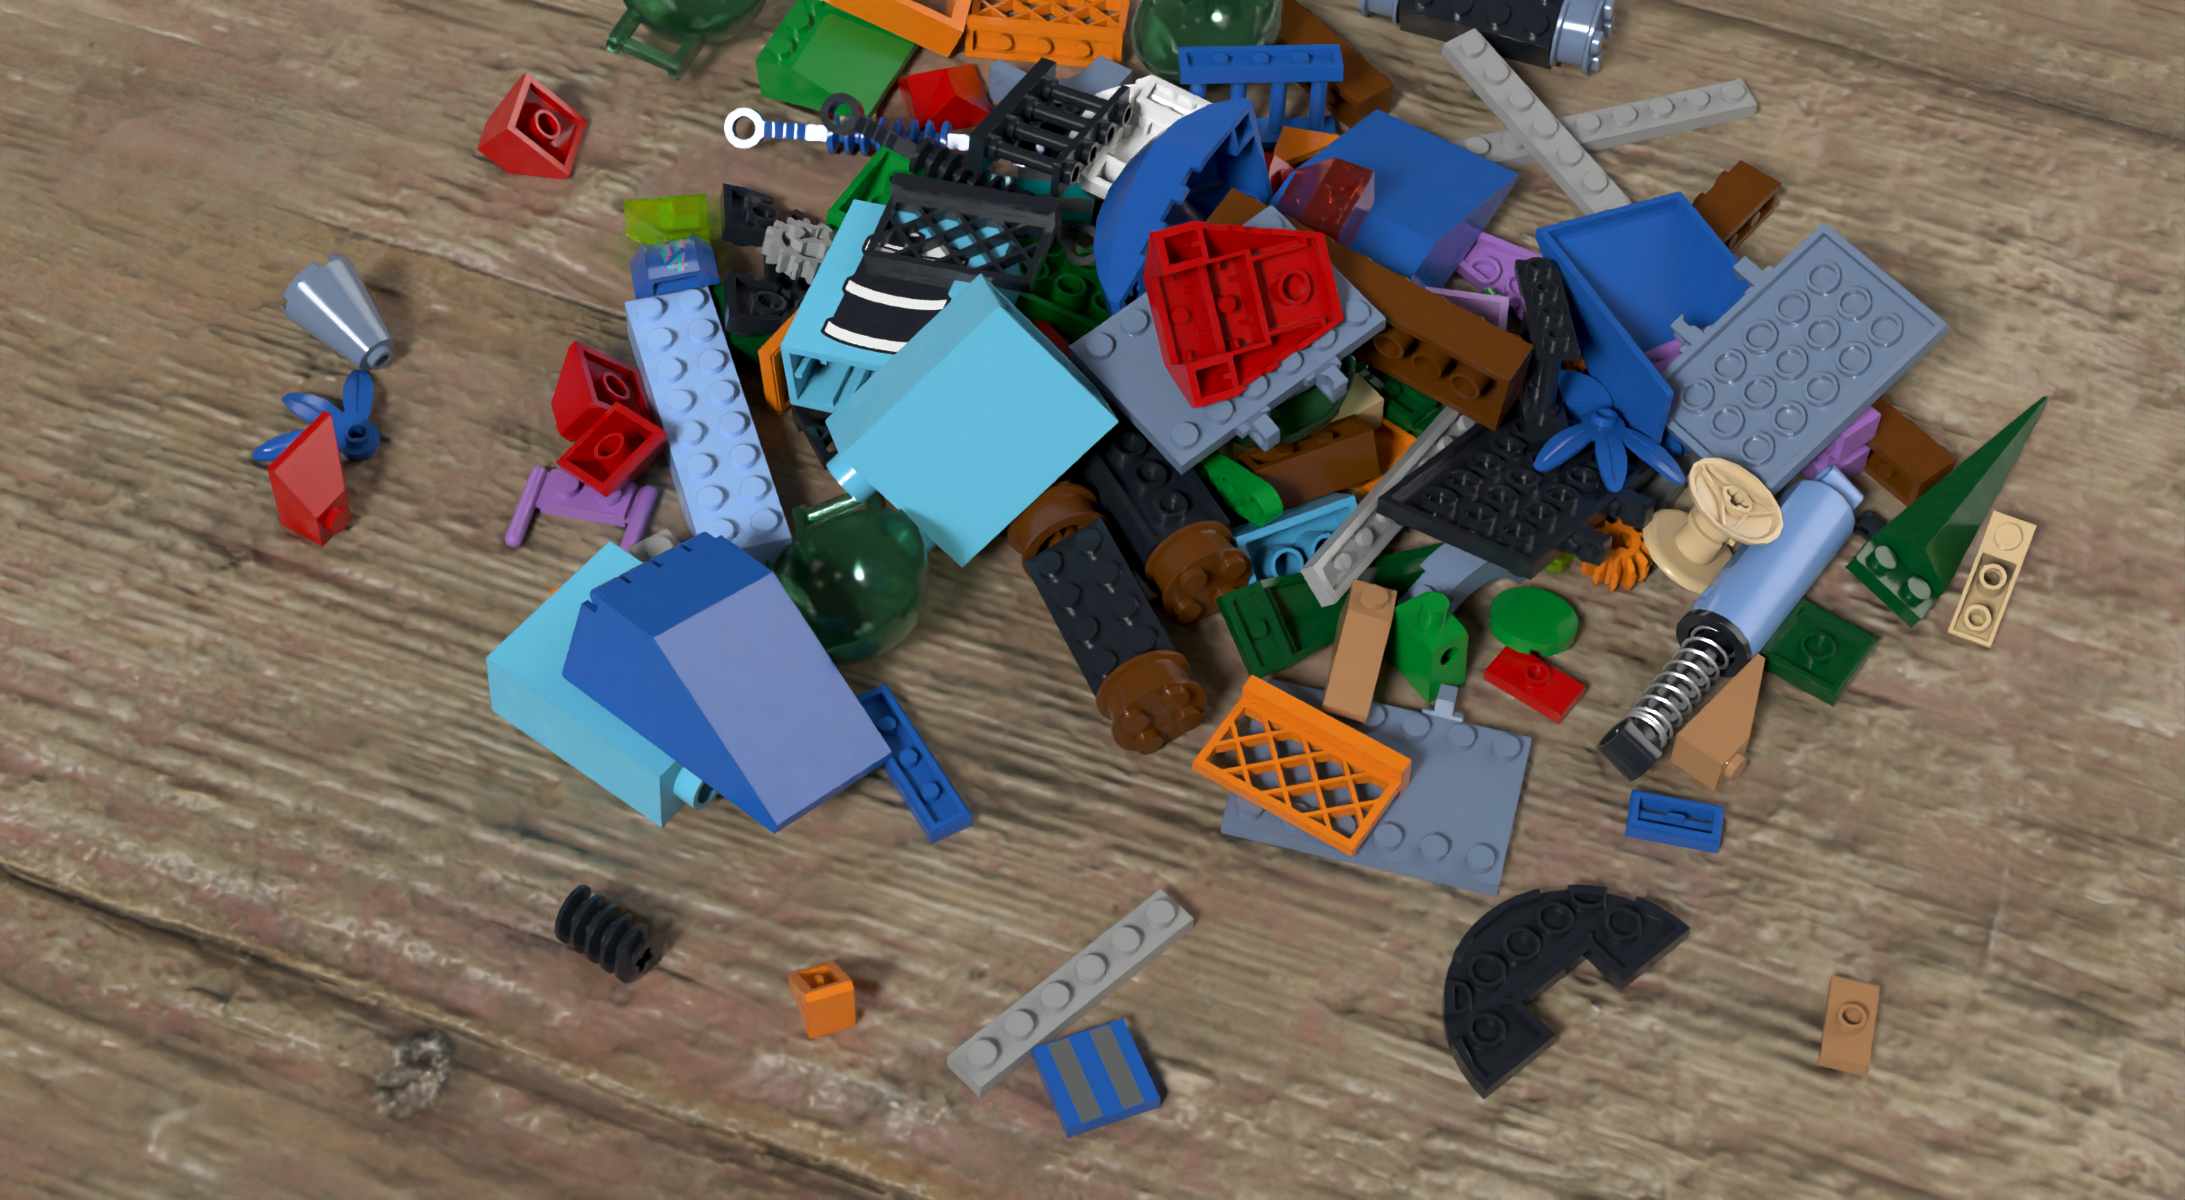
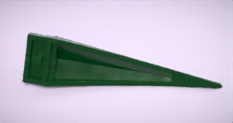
M2048 396L2039 399L1881 528L1860 548L1846 565V568L1910 628L1924 617L1938 597L1947 589L2047 404Z
M1444 542L1376 557L1357 580L1397 591L1395 608L1399 605L1397 601L1425 572L1420 565ZM1295 573L1259 580L1219 596L1216 602L1249 677L1254 675L1262 679L1284 669L1291 668L1334 643L1339 615L1349 589L1336 604L1321 607L1302 573Z

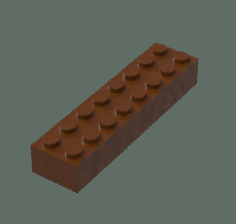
M1231 188L1206 222L1243 225L1268 206L1262 204L1253 196L1245 195ZM1283 215L1297 230L1316 232L1297 222L1293 217ZM1324 234L1331 264L1386 318L1385 329L1355 349L1350 355L1479 424L1496 431L1520 396L1534 346L1524 341L1520 336L1491 324L1482 316L1470 313L1449 302L1444 296L1428 291L1411 282L1404 275L1388 270L1373 262L1366 255L1358 254Z

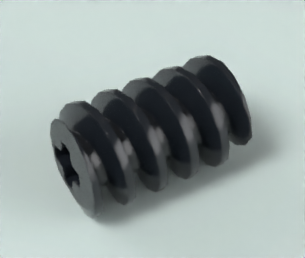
M586 884L579 885L569 894L559 910L554 930L556 938L564 944H570L571 948L579 954H585L586 958L594 964L600 963L603 970L609 974L615 973L616 978L625 984L633 983L640 979L652 968L663 952L664 936L661 933H656L649 938L651 934L650 926L646 923H641L635 927L636 917L630 913L620 917L621 908L613 903L605 908L606 898L599 893L591 897V888Z

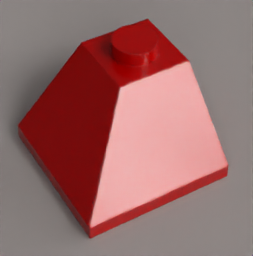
M526 72L519 78L487 120L477 150L507 173L564 180L570 175L588 120Z
M576 341L569 346L551 402L556 420V428L560 436L570 442H576L616 401L656 425L638 368Z
M616 401L555 463L562 470L607 498L634 481L654 463V460L666 449L668 435L657 425Z
M323 411L267 467L281 525L322 547L335 534L340 533L351 518L344 469L332 416L330 413Z

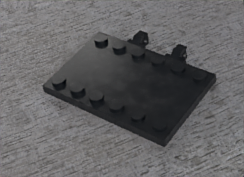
M1514 404L1496 431L1476 423L1378 498L1376 513L1392 519L1400 526L1415 529L1502 567L1515 576L1531 580L1565 551L1567 554H1576L1582 562L1597 566L1604 563L1610 554L1612 536L1596 530L1594 527L1610 514L1613 518L1619 516L1625 525L1639 529L1645 528L1652 520L1655 500L1637 493V491L1659 472L1624 445L1627 454L1626 478L1620 492H1611L1605 487L1600 476L1595 458V443L1590 442L1577 454L1548 472L1537 471L1533 466L1540 450L1548 441L1523 439L1516 404ZM1567 417L1569 427L1581 424Z

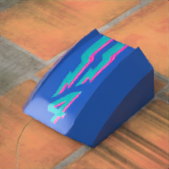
M694 233L689 238L651 245L642 242L630 260L636 299L720 283L712 246Z

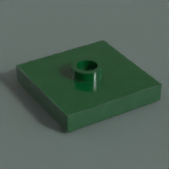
M1801 598L1758 654L1765 658L1764 670L1833 707L1874 652L1879 639Z

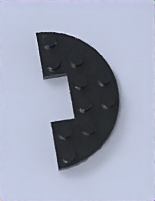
M723 183L720 195L721 236L724 241H730L737 246L743 247L749 245L762 247L767 227H773L776 220L786 224L789 217L801 220L802 222L804 218H808L811 224L818 225V223L798 209L788 213L783 209L773 206V197L750 189ZM764 254V277L727 271L724 281L725 331L734 332L742 337H753L756 334H774L800 307L811 284H808L803 277L792 280L784 272H776L777 264H767L765 262L767 255Z
M1569 884L1567 890L1541 893L1540 889H1535L1500 903L1476 921L1463 936L1454 951L1444 983L1442 996L1443 1027L1451 1054L1461 1073L1483 1099L1487 1098L1554 1044L1556 1034L1526 1007L1586 959L1622 991L1688 938L1690 927L1675 915L1644 898L1637 896L1636 900L1633 901L1622 896L1607 893V887Z

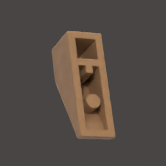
M1353 579L1339 615L1321 710L1363 723L1366 722L1392 623L1397 591Z
M1757 654L1677 734L1670 761L1714 792L1727 779L1730 781L1737 779L1748 762L1744 754L1750 738L1765 658L1760 654Z

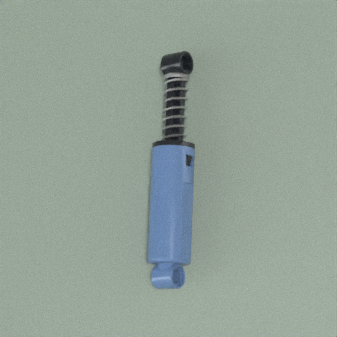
M1834 464L1822 469L1811 480L1804 479L1798 481L1784 491L1776 501L1781 509L1784 524L1780 537L1767 545H1746L1742 543L1678 622L1676 637L1681 649L1672 655V660L1663 666L1662 672L1656 675L1653 684L1649 685L1644 690V695L1635 701L1634 708H1630L1621 721L1612 727L1598 743L1597 749L1629 782L1642 776L1656 763L1662 755V748L1667 744V739L1673 736V728L1681 726L1682 716L1689 715L1692 712L1691 704H1697L1701 701L1700 692H1707L1710 689V681L1717 680L1719 676L1725 678L1735 677L1760 652L1853 533L1855 519L1852 511L1861 503L1864 495ZM1653 688L1654 690L1648 695V692Z

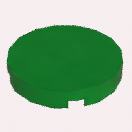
M1513 587L1501 591L1492 600L1488 615L1490 630L1502 644L1523 654L1530 655L1531 650L1543 651L1541 656H1553L1566 651L1574 643L1579 621L1574 609L1565 600L1549 591L1533 587Z

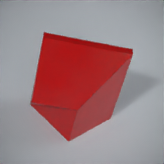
M973 64L943 68L897 78V84L911 120H918L921 132H924L928 120L934 121L936 133H940L944 121H951L953 130L978 126L992 111Z

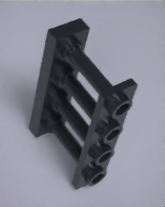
M1042 57L969 134L967 170L983 174L994 161H999L1001 158L1052 175L1050 196L1059 198L1069 186L1076 184L1080 173L1085 167L1091 166L1094 163L1100 150L1104 146L1111 144L1115 133L1122 126L1125 127L1129 123L1133 112V104L1129 103L1130 87L1121 85L1110 99L1107 100L1060 85L1059 80L1055 79L1057 62ZM1056 100L1096 114L1092 119L1046 104ZM1038 119L1078 132V134L1072 139L1030 125L1029 123ZM1022 139L1061 153L1054 159L1010 143Z
M1533 257L1528 260L1517 259L1515 260L1514 271L1524 313L1521 330L1507 332L1520 336L1524 341L1532 344L1534 348L1520 396L1515 404L1523 439L1549 441L1559 432L1569 428L1558 381L1562 360L1578 361L1580 348L1557 262L1542 257Z

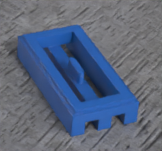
M1632 789L1624 836L1717 854L1720 846L1725 807ZM1639 808L1667 813V815L1641 811ZM1685 817L1712 822V824L1685 819Z

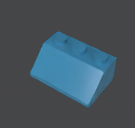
M1331 493L1283 510L1280 518L1263 527H1258L1250 522L1230 529L1233 535V547L1244 551L1252 564L1251 576L1247 585L1263 579L1301 573L1300 569L1357 507L1355 496Z

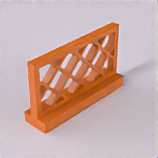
M973 0L971 13L967 16L965 57L1037 63L1043 57L1056 61L1057 65L1088 67L1101 55L1122 65L1130 0H996L1001 2L990 5L985 0ZM1026 4H1038L1039 6L1030 9ZM1065 7H1074V8H1077V9L1074 10V11L1068 12V11H1066V10L1063 9V8H1065ZM1011 10L1017 13V15L1007 17L1003 14ZM1107 10L1118 12L1107 16L1102 11ZM1051 13L1057 18L1047 21L1043 16ZM1088 17L1094 20V22L1087 25L1081 21Z
M1251 675L1242 687V697L1192 762V770L1353 857L1395 796L1401 797L1408 787L1412 759L1266 681ZM1245 714L1260 722L1264 733L1239 737L1236 725ZM1229 734H1231L1232 739H1227ZM1291 739L1301 744L1303 754L1278 759L1274 742ZM1267 744L1271 760L1246 765L1242 748ZM1235 750L1239 766L1221 769L1209 761L1215 753ZM1332 761L1341 766L1343 776L1318 780L1314 764ZM1307 765L1311 782L1286 786L1282 770ZM1274 771L1279 788L1261 791L1252 786L1249 776ZM1371 782L1384 789L1378 799L1359 802L1354 785ZM1347 787L1351 804L1326 808L1322 791ZM1314 793L1319 810L1301 813L1292 808L1289 797ZM1369 812V813L1366 815V817L1363 818L1362 813ZM1355 815L1358 828L1349 839L1332 830L1330 819Z

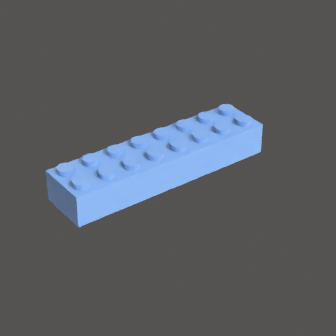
M708 286L624 302L628 337L642 376L656 425L668 435L664 453L691 538L701 532H707L715 538L722 535L773 571L775 575L794 571L792 537Z

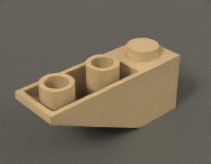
M1993 511L1947 634L1989 649L1991 648L2037 525Z

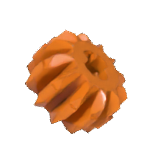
M1620 518L1613 524L1603 519L1594 529L1612 536L1609 557L1600 566L1582 562L1578 558V561L1581 563L1582 575L1593 576L1594 587L1605 583L1609 585L1611 592L1614 591L1617 585H1621L1630 591L1635 582L1643 583L1653 563V559L1644 544L1643 532H1639V529L1623 524Z

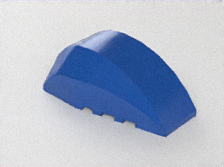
M1240 97L1208 104L1178 119L1152 138L1135 154L1109 188L1097 217L1093 244L1097 274L1109 317L1146 293L1143 276L1150 232L1190 221L1206 222L1231 188L1245 195L1255 197L1266 206L1273 198L1252 100Z

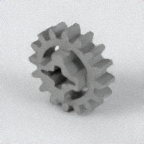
M789 217L786 224L776 220L773 227H767L761 254L767 255L765 260L767 264H777L776 272H784L792 280L803 277L808 284H811L838 229L832 230L823 222L813 225L808 218H804L802 222L801 220Z

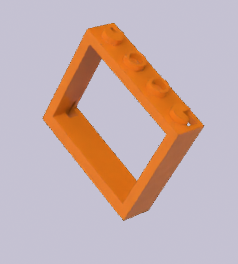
M913 0L822 1L948 58L964 32L972 0H947L944 14Z

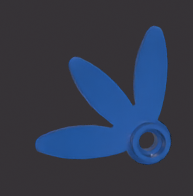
M354 370L347 377L342 395L344 412H341L326 399L309 393H289L282 398L285 406L293 414L310 424L323 411L330 413L339 451L347 459L361 462L368 460L375 454L380 443V435L378 429L368 422L373 406L374 389L372 379L366 370ZM304 430L282 434L265 442L254 450L253 458L260 462L274 461Z
M1597 407L1592 411L1584 413L1581 424L1571 426L1553 436L1540 450L1533 465L1537 471L1548 472L1570 459L1590 442L1595 443V458L1602 481L1609 491L1618 493L1623 487L1627 474L1625 445L1674 484L1686 482L1682 470L1663 447L1647 436L1633 429L1626 428L1624 421L1618 417L1614 410L1604 407Z

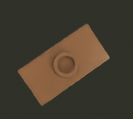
M1836 976L1831 977L1826 999L1817 1061L1818 1066L1866 1077L1870 1066L1880 986Z

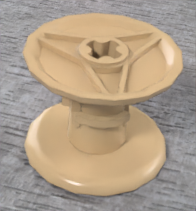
M1703 458L1692 465L1687 481L1689 494L1695 506L1690 509L1689 513L1680 509H1660L1652 514L1651 522L1642 529L1644 544L1658 567L1670 579L1685 589L1698 594L1704 592L1733 556L1728 544L1733 547L1736 541L1746 545H1767L1780 537L1784 525L1781 509L1766 486L1740 465L1722 458Z

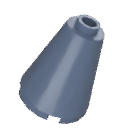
M332 254L327 256L331 262L321 267L316 262L308 265L294 277L285 289L283 297L287 304L286 307L281 305V311L293 323L360 369L379 370L386 366L393 357L392 351L395 347V342L354 264L345 255Z

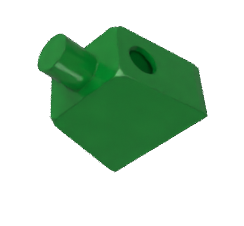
M1440 592L1422 593L1394 608L1392 623L1384 650V655L1427 703L1437 699L1441 684L1461 688L1465 682L1468 634L1466 629L1448 610L1449 600Z

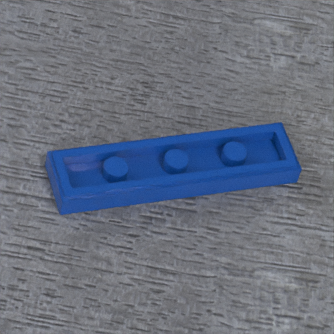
M885 683L856 696L892 751L890 760L881 765L930 843H935L972 826V814L887 684Z

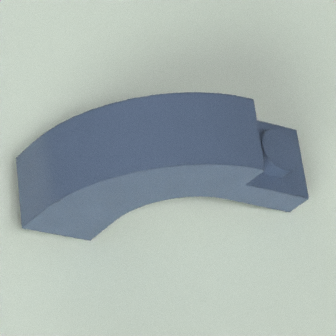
M1099 55L1083 72L1067 79H1061L1059 84L1095 96L1096 93L1117 86L1132 84L1133 70ZM998 59L989 68V97L1000 102L1027 73ZM1056 100L1053 101L1055 102V107H1061L1063 103ZM1069 105V110H1072L1075 106ZM1078 108L1080 109V115L1083 114L1085 110Z
M1444 543L1420 565L1425 572L1397 602L1398 604L1404 603L1425 592H1440L1448 598V610L1452 614L1470 594L1492 580L1509 578L1521 584L1526 578L1515 576L1502 567Z

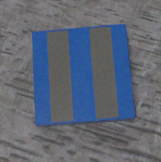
M1123 1018L1032 1048L1031 1057L1067 1138L1160 1107L1159 1094Z

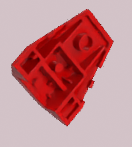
M1190 221L1152 231L1149 234L1143 279L1164 365L1191 408H1199L1238 396L1246 390L1249 384L1262 375L1276 369L1280 362L1294 352L1304 349L1344 320L1324 233Z

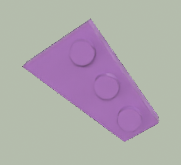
M1482 232L1455 272L1481 293L1491 286L1496 294L1501 292L1504 297H1510L1508 314L1522 325L1524 308L1514 271L1515 260H1528L1533 257L1543 258V256Z

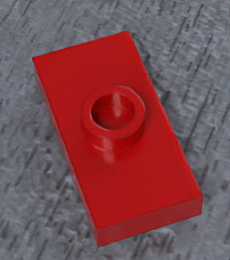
M1507 646L1485 669L1483 678L1558 724L1565 719L1582 699L1586 689L1585 685L1531 653L1530 655L1519 653Z

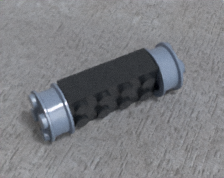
M1359 0L1358 9L1361 10V15L1364 17H1369L1371 13L1391 17L1393 24L1400 25V30L1443 42H1448L1476 28L1501 57L1549 69L1550 66L1555 67L1558 62L1581 67L1582 74L1588 75L1590 71L1597 72L1603 56V49L1600 48L1603 37L1609 38L1615 20V15H1612L1616 0Z

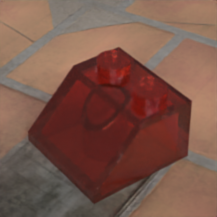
M1336 157L1299 168L1275 208L1283 215H1289L1304 226L1316 232L1324 233L1335 242L1349 248L1374 203L1375 171Z

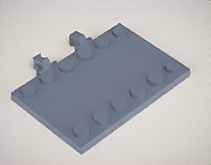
M1272 204L1243 224L1247 227L1297 230ZM1331 264L1344 320L1304 349L1294 352L1280 362L1276 369L1262 375L1249 384L1246 390L1238 396L1199 408H1191L1164 365L1147 292L1068 347L1069 357L1182 475L1236 435L1242 439L1249 435L1264 452L1270 450L1280 440V429L1269 417L1271 410L1304 386L1309 387L1315 384L1333 403L1347 394L1348 379L1339 370L1341 368L1340 360L1385 329L1386 318Z
M1825 222L1817 227L1775 268L1769 265L1764 270H1761L1746 256L1738 261L1732 268L1736 279L1745 280L1749 286L1744 292V296L1712 326H1707L1703 331L1695 325L1689 326L1684 315H1680L1670 325V328L1675 333L1673 334L1674 337L1683 345L1678 349L1681 355L1660 374L1674 393L1665 429L1699 460L1703 458H1722L1740 465L1756 476L1773 496L1950 332L1948 323Z
M1263 678L1267 683L1412 759L1410 782L1401 797L1395 796L1353 857L1348 856L1230 791L1220 833L1490 896H1497L1531 747V737L1463 722L1464 713L1454 711L1459 688L1445 684L1440 685L1435 709L1423 707L1422 713L1373 702V696L1366 722L1363 723L1321 710L1324 696L1323 690ZM1251 719L1247 736L1264 733L1262 724ZM1291 739L1274 742L1278 759L1303 754L1301 744ZM1267 744L1246 747L1242 750L1246 765L1271 760ZM1332 761L1314 764L1318 780L1343 776L1341 766ZM1307 765L1282 770L1286 786L1311 782ZM1274 771L1249 776L1252 786L1261 791L1279 788ZM1371 782L1354 785L1359 802L1378 799L1384 789ZM1347 787L1322 791L1326 808L1351 804ZM1314 793L1289 797L1292 808L1301 813L1319 810ZM1369 812L1362 813L1363 818H1365ZM1355 815L1330 819L1332 830L1349 839L1358 828Z

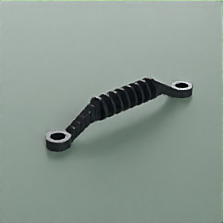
M842 92L834 93L827 97L822 104L820 116L826 129L841 136H848L858 132L910 160L909 172L912 175L921 176L925 172L924 177L1019 193V185L1014 182L1005 188L1006 179L1001 175H997L991 180L992 171L988 168L983 174L967 170V163L964 164V156L961 153H955L950 157V148L942 145L937 149V142L931 137H926L918 145L866 118L861 102L849 94ZM847 103L851 109L850 119L843 125H837L834 120V112L839 105ZM1025 190L1021 193L1035 196V194L1029 190ZM1062 223V233L1058 241L1063 245V252L1066 258L1073 264L1085 268L1096 265L1094 251L1087 257H1080L1076 251L1077 240L1085 234H1090L1094 239L1096 227L1088 224H1077L1070 228Z

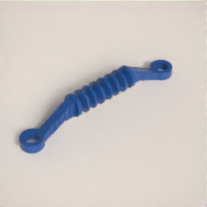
M751 108L734 110L728 115L724 125L728 141L736 147L746 149L756 147L765 138L827 142L829 154H836L840 143H844L847 155L853 154L856 144L860 145L862 156L869 155L872 145L876 146V151L882 147L881 144L858 132L848 136H841L830 132L824 125L769 122L764 119L761 113ZM834 114L836 124L841 125L839 115ZM745 116L750 117L754 121L756 128L755 134L748 140L740 138L736 132L737 122ZM880 117L878 124L889 129L886 117ZM896 118L891 130L918 145L926 137H931L936 140L937 149L942 145H946L950 148L951 153L952 150L968 151L969 135L953 134L951 121H944L940 133H936L933 120H928L924 132H921L917 119H912L908 131H905L903 120ZM1035 144V152L1045 155L1046 147ZM1011 162V163L1014 164L1015 166L1025 167V166H1022V165H1019V164H1016V163Z

